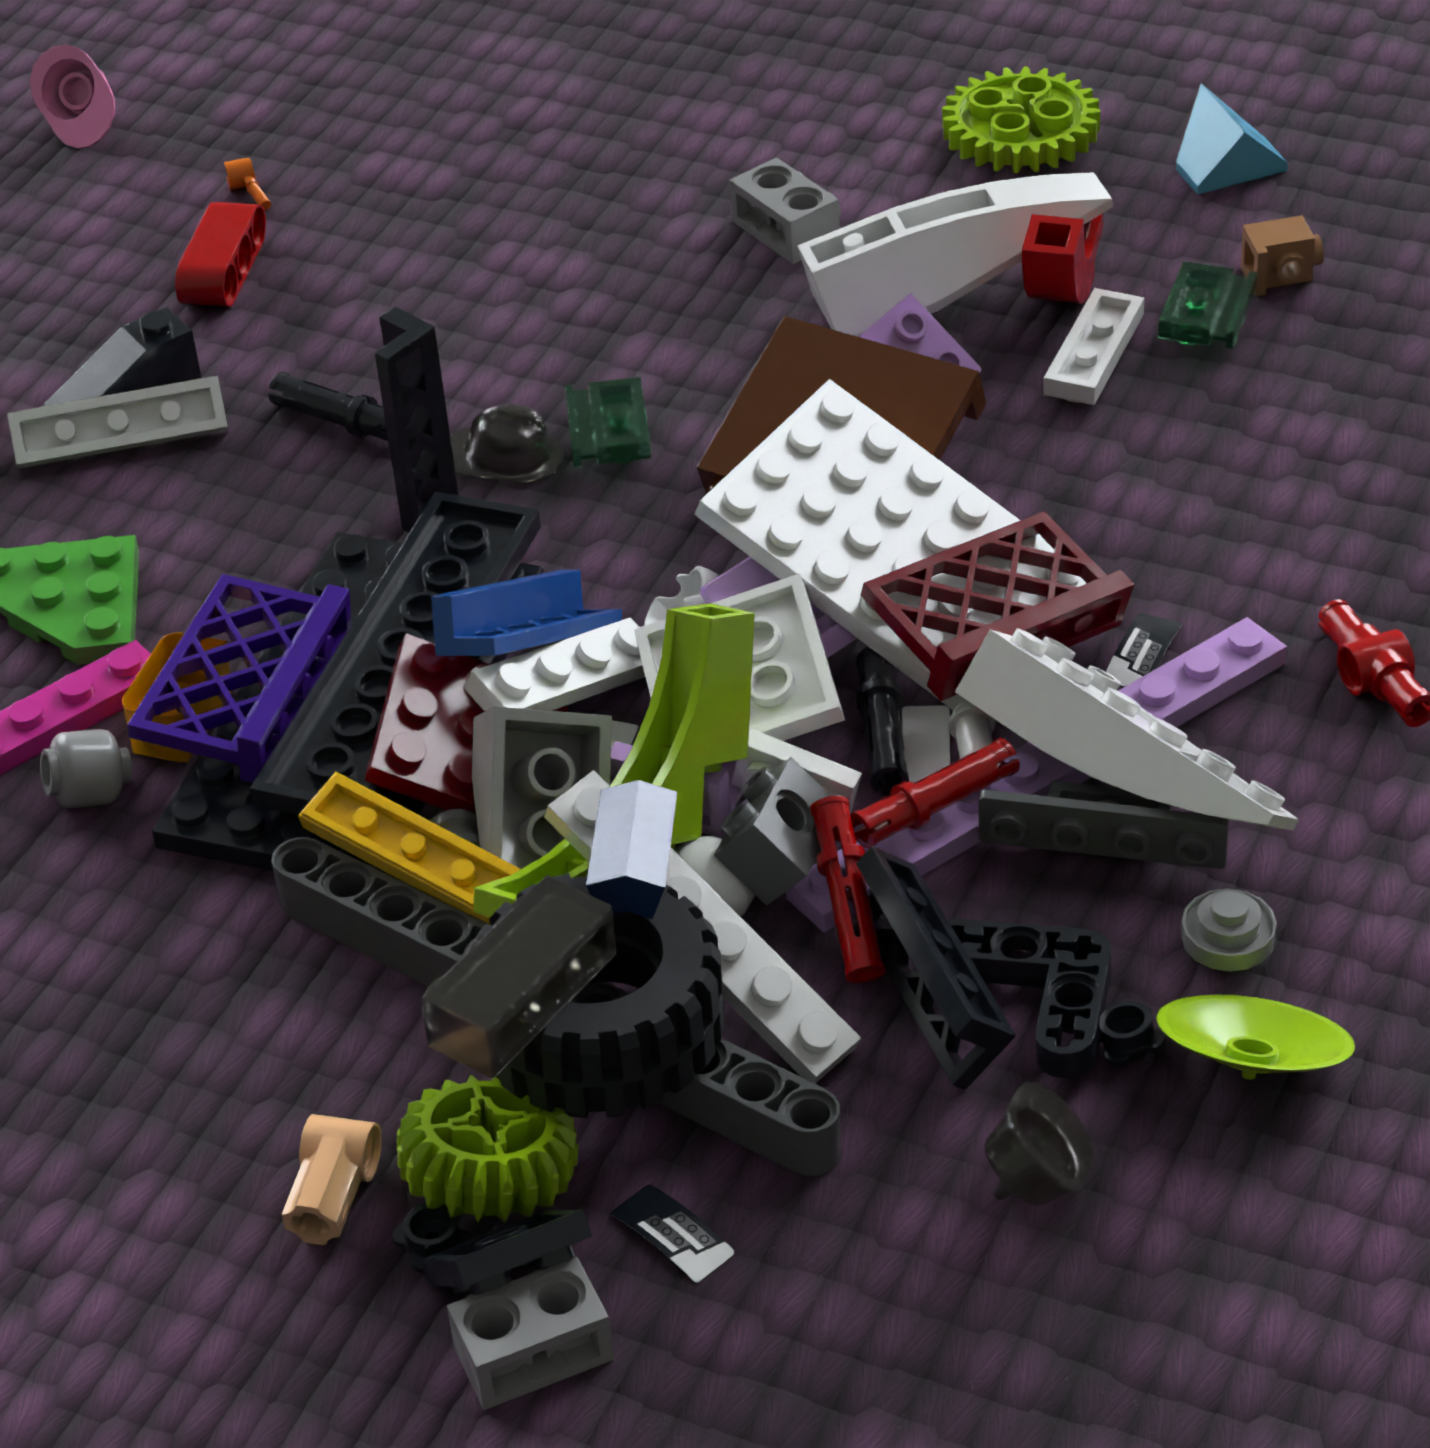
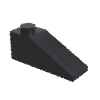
M168 307L144 314L140 319L121 326L41 407L202 378L192 330Z

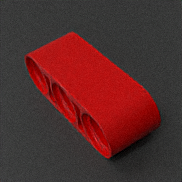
M211 202L208 205L176 270L175 291L180 304L232 307L265 239L266 215L262 205Z

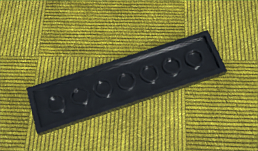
M441 492L434 493L250 787L253 806L299 815L335 771L382 796L385 795L386 788L366 782L364 778L398 648L405 634L407 633L435 644L431 596L510 580L541 528L538 509Z

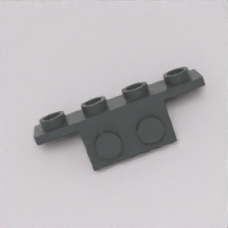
M1052 780L1048 796L994 790H982L978 801L979 839L985 843L1223 869L1226 866L1229 819L1201 813L1175 811L1172 805L1153 801L1121 788Z

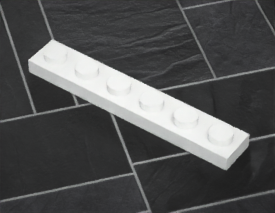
M594 770L550 803L545 813V818L588 862H590L601 789L610 787ZM670 847L666 885L678 892V899L685 896L703 912V917L712 924L718 937V949L721 951L724 1000L802 1078L816 1084L856 1049L861 1037Z

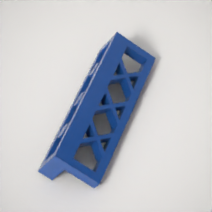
M580 569L557 570L431 596L436 656H496L565 640L622 620V609H583Z

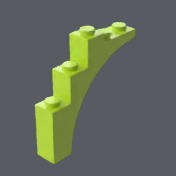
M711 603L667 609L662 657L650 705L633 747L610 787L641 780L677 791L671 848L674 851L677 843L697 840L702 836L704 772H718L722 770V763L748 758L755 616L753 612ZM564 838L548 854L518 872L474 887V913L491 917L506 901L512 905L517 902L516 896L520 891L534 884L538 888L550 885L551 878L569 873L571 878L585 877L588 875L589 862Z

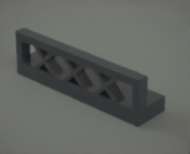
M393 307L379 317L384 347L375 352L401 526L403 530L410 533L435 492L458 495L435 326L397 307ZM419 500L425 502V504L418 508L417 503Z
M871 846L856 865L872 891L868 897L873 912L882 962L952 1085L966 1090L1016 1035L916 866ZM883 912L892 928L886 929L880 916ZM909 957L917 971H911L909 969ZM934 1001L942 1014H935L933 1010ZM960 1039L976 1045L963 1060L958 1054Z

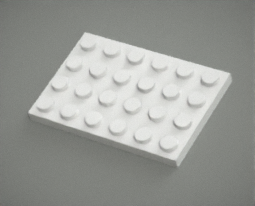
M830 379L700 500L694 514L780 580L800 573L809 600L813 605L932 695L934 694L927 687L930 671L860 596L863 583L1020 521ZM1039 534L1021 542L1022 546L1052 553L1054 550ZM985 555L977 558L976 563L1009 571L1011 560ZM1018 562L1016 573L1049 580L1050 569ZM1058 572V583L1075 587L1086 584L1080 576ZM940 573L931 578V582L964 589L966 578ZM974 580L971 589L973 592L1004 599L1006 590L1004 587ZM1013 590L1012 601L1033 606L1046 600V597ZM897 591L888 594L894 603L915 608L919 606V596ZM927 599L925 610L959 618L961 606ZM968 608L966 620L983 624H990L1001 619L1000 615ZM925 627L921 629V632L936 648L939 644L955 638V634ZM955 695L941 702L954 710L957 705L967 700L959 695Z

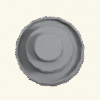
M1229 888L1210 890L1195 897L1185 908L1181 923V938L1187 953L1195 961L1211 969L1228 972L1247 970L1262 963L1273 952L1277 922L1273 910L1267 903L1247 891Z

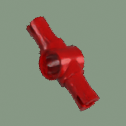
M1333 600L1324 605L1318 615V618L1321 620L1318 622V625L1338 646L1337 666L1347 690L1354 696L1371 692L1378 700L1388 702L1409 727H1420L1430 720V693L1414 678L1415 658L1406 636L1398 629L1380 633L1374 625L1363 623L1344 600Z

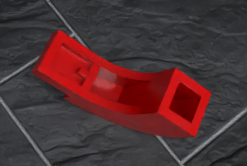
M1103 213L1085 224L1084 219L1031 214L1022 246L1023 283L1028 298L1083 304L1086 301L1095 276L1094 261L1104 226Z

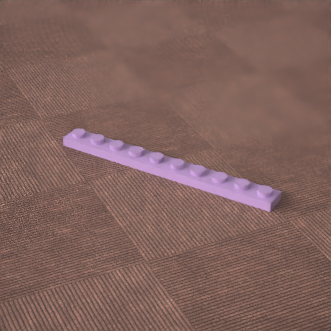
M1246 617L1118 691L1140 704V707L1154 717L1177 728L1285 665L1287 646ZM1027 742L1015 749L1017 754L1003 760L1005 763H1008L1013 759H1019L1020 769L1018 773L1007 776L982 790L1048 796L1051 780L1081 784L1091 778V776L1052 757L1030 742ZM982 790L931 815L929 823L917 830L906 828L877 843L875 848L914 864L920 875L923 876L981 842L979 839L978 801ZM842 849L837 851L841 874L843 877H846ZM814 864L804 879L786 891V899L825 933L836 925L834 923L826 877L820 875L817 864ZM866 883L867 892L869 896L872 893V891ZM849 900L847 902L850 916L852 917L856 914L853 901Z

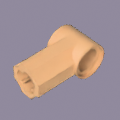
M316 1114L308 1117L300 1141V1169L282 1212L286 1230L298 1235L303 1242L317 1245H326L328 1240L340 1237L360 1182H370L377 1171L382 1144L381 1128L378 1123Z

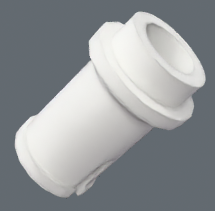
M968 701L957 705L948 721L950 734L957 739L960 759L991 744L993 741L992 732L996 725L994 718Z

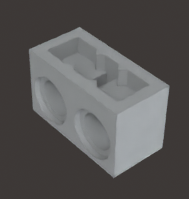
M777 157L729 180L732 222L792 264L802 260L797 245L840 229L839 218L841 216V209L838 199L832 193L827 192Z
M577 1256L550 1267L536 1269L531 1274L515 1279L494 1290L478 1295L470 1294L465 1299L447 1305L454 1349L483 1410L614 1360L609 1316Z

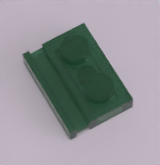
M1183 261L1159 319L1158 338L1176 340L1183 344L1209 346L1212 340L1225 341V348L1233 349L1256 291L1257 272L1249 271L1247 277L1234 275L1233 268Z
M641 377L589 382V389L574 391L572 384L564 385L574 467L582 466L581 460L597 458L598 464L614 462L628 463L633 460L651 458Z

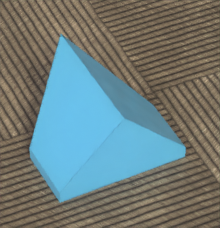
M1200 84L1176 160V170L1198 195L1287 171L1288 162L1271 143L1203 84Z

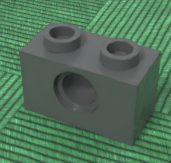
M792 757L788 758L772 772L767 767L761 768L745 783L740 791L745 800L733 809L723 821L721 828L726 834L714 853V856L766 906L808 875L820 852L814 817L811 815L810 806L821 798L831 796Z

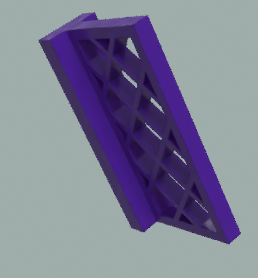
M222 574L128 722L129 738L240 765L241 780L253 783L352 626L350 589L328 584L319 597ZM229 596L252 601L254 606L232 613H227L223 607ZM291 611L307 615L304 620L281 626L275 617ZM264 620L270 629L269 631L243 639L237 628ZM226 632L232 642L204 651L200 644L202 639ZM280 645L284 652L282 657L261 664L257 662L253 653ZM240 657L247 666L246 669L221 677L214 667L215 665ZM203 670L208 678V681L180 689L176 682L179 677ZM254 683L258 684L261 689V693L258 696L235 702L230 694V691ZM217 695L224 707L196 715L190 704ZM177 708L180 709L185 718L169 725L152 722L155 715ZM233 721L238 728V732L232 741L208 736L206 730Z

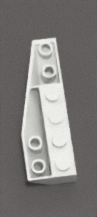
M1094 172L1031 176L993 181L935 194L890 208L797 245L811 292L831 329L859 337L910 293L931 314L941 310L1022 261V246L1031 214L1084 219L1085 224L1114 206L1112 198Z
M1018 628L1013 636L989 630L955 691L956 694L1043 752L1095 779L1141 797L1209 816L1292 831L1299 822L1298 818L1281 807L1285 798L1253 780L1248 784L1233 773L1236 767L1232 763L1209 750L1199 749L1187 740L1188 736L1184 732L1154 717L1140 707V704L1117 691L1121 682L1112 675L1097 667L1089 665L1088 669H1085L1073 662L1072 660L1076 653L1052 638L1045 636L1043 640H1040L1034 635Z

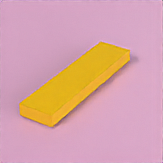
M336 771L298 815L302 827L408 885L490 924V917L474 913V887L510 876L521 870Z

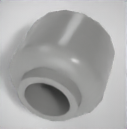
M92 729L58 733L51 741L50 748H45L41 751L40 774L43 789L46 795H54L57 802L65 808L72 809L113 804L120 795L122 783L130 782L132 778L130 752L127 747L119 748L113 734L108 730Z

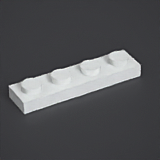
M218 375L7 413L18 468L229 431Z
M627 618L472 671L463 688L484 711L492 707L546 711L561 708L645 677L633 630L640 626L631 618Z

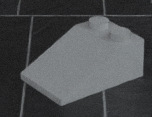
M492 707L474 717L472 784L480 848L523 869L548 854L564 839L545 818L547 807L593 770L610 786L612 715Z

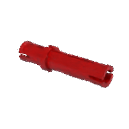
M998 738L980 750L915 783L903 781L893 786L891 795L850 814L853 827L862 823L865 826L855 831L857 842L863 848L869 849L871 846L875 847L877 843L906 828L911 830L920 829L929 823L931 815L1007 776L1018 773L1020 769L1019 759H1013L1008 763L1003 761L1017 754L1015 749L1006 739Z
M838 795L827 796L815 801L810 806L820 853L816 857L817 869L820 875L826 877L834 923L845 964L846 980L851 983H866L882 977L885 974V966L880 955L865 879L856 865L865 854V849L863 846L858 845L849 811V799ZM835 842H840L847 873L846 877H843L841 874ZM849 900L853 901L860 933L859 937L854 935L847 902Z

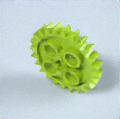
M1024 66L1020 74H1013L1006 67L1003 69V75L996 76L986 71L984 81L970 77L968 78V87L956 86L955 95L946 97V106L942 107L944 140H949L950 150H960V158L962 160L975 156V166L977 167L987 162H992L993 170L999 171L1004 165H1011L1014 173H1018L1022 166L1027 165L1034 172H1039L1040 164L1042 163L1058 168L1059 158L1073 162L1075 161V151L1087 153L1089 151V143L1097 142V132H1100L1099 99L1093 98V90L1091 88L1081 89L1080 79L1066 83V73L1062 72L1054 77L1048 76V68H1043L1037 74H1031L1029 67Z

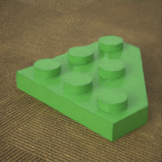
M136 535L103 536L90 540L62 543L47 542L42 545L0 548V614L7 617L9 626L38 643L46 639L60 647L62 656L77 665L90 664L111 653L113 650L134 641L139 549Z

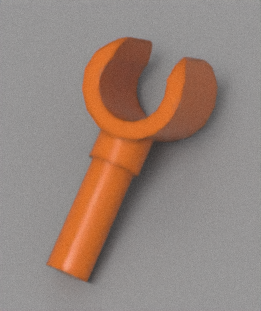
M241 158L224 162L229 190L246 188L255 202L262 205L264 211L268 210L271 207V202L255 179L251 159Z

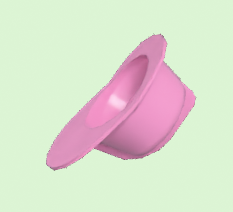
M67 44L53 46L42 53L33 65L30 77L31 95L38 109L44 115L56 136L65 145L77 149L93 146L102 140L111 128L115 115V98L104 73L85 52L77 47Z

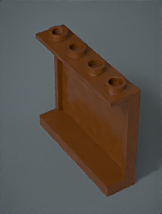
M783 316L697 466L706 494L710 492L829 379L940 460L963 417L978 420L987 404L979 371Z

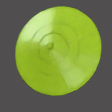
M1222 994L1185 997L1164 1005L1156 1016L1161 1030L1178 1045L1199 1056L1241 1070L1242 1077L1250 1080L1254 1079L1257 1073L1321 1070L1345 1061L1355 1050V1043L1351 1035L1330 1019L1301 1007L1258 997Z

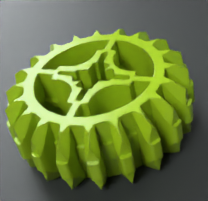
M470 1075L467 1082L461 1084L445 1080L441 1090L432 1088L423 1090L421 1100L408 1103L407 1114L404 1118H401V1126L397 1131V1165L400 1168L401 1179L409 1183L410 1195L425 1197L427 1208L436 1209L444 1204L447 1205L451 1218L466 1213L474 1215L477 1222L484 1216H497L503 1222H506L509 1214L515 1212L531 1217L536 1205L542 1207L553 1206L555 1196L567 1192L569 1181L574 1174V1166L578 1163L579 1144L576 1143L577 1130L574 1127V1117H569L562 1108L555 1107L551 1113L530 1104L529 1095L522 1099L518 1098L501 1086L500 1080L496 1077L490 1081H479L473 1075Z

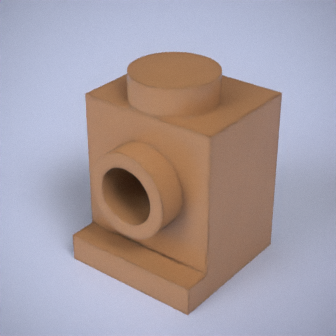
M1303 215L1243 225L1241 269L1255 296L1266 295V288L1313 280V266L1323 264L1324 249L1320 236L1312 233Z

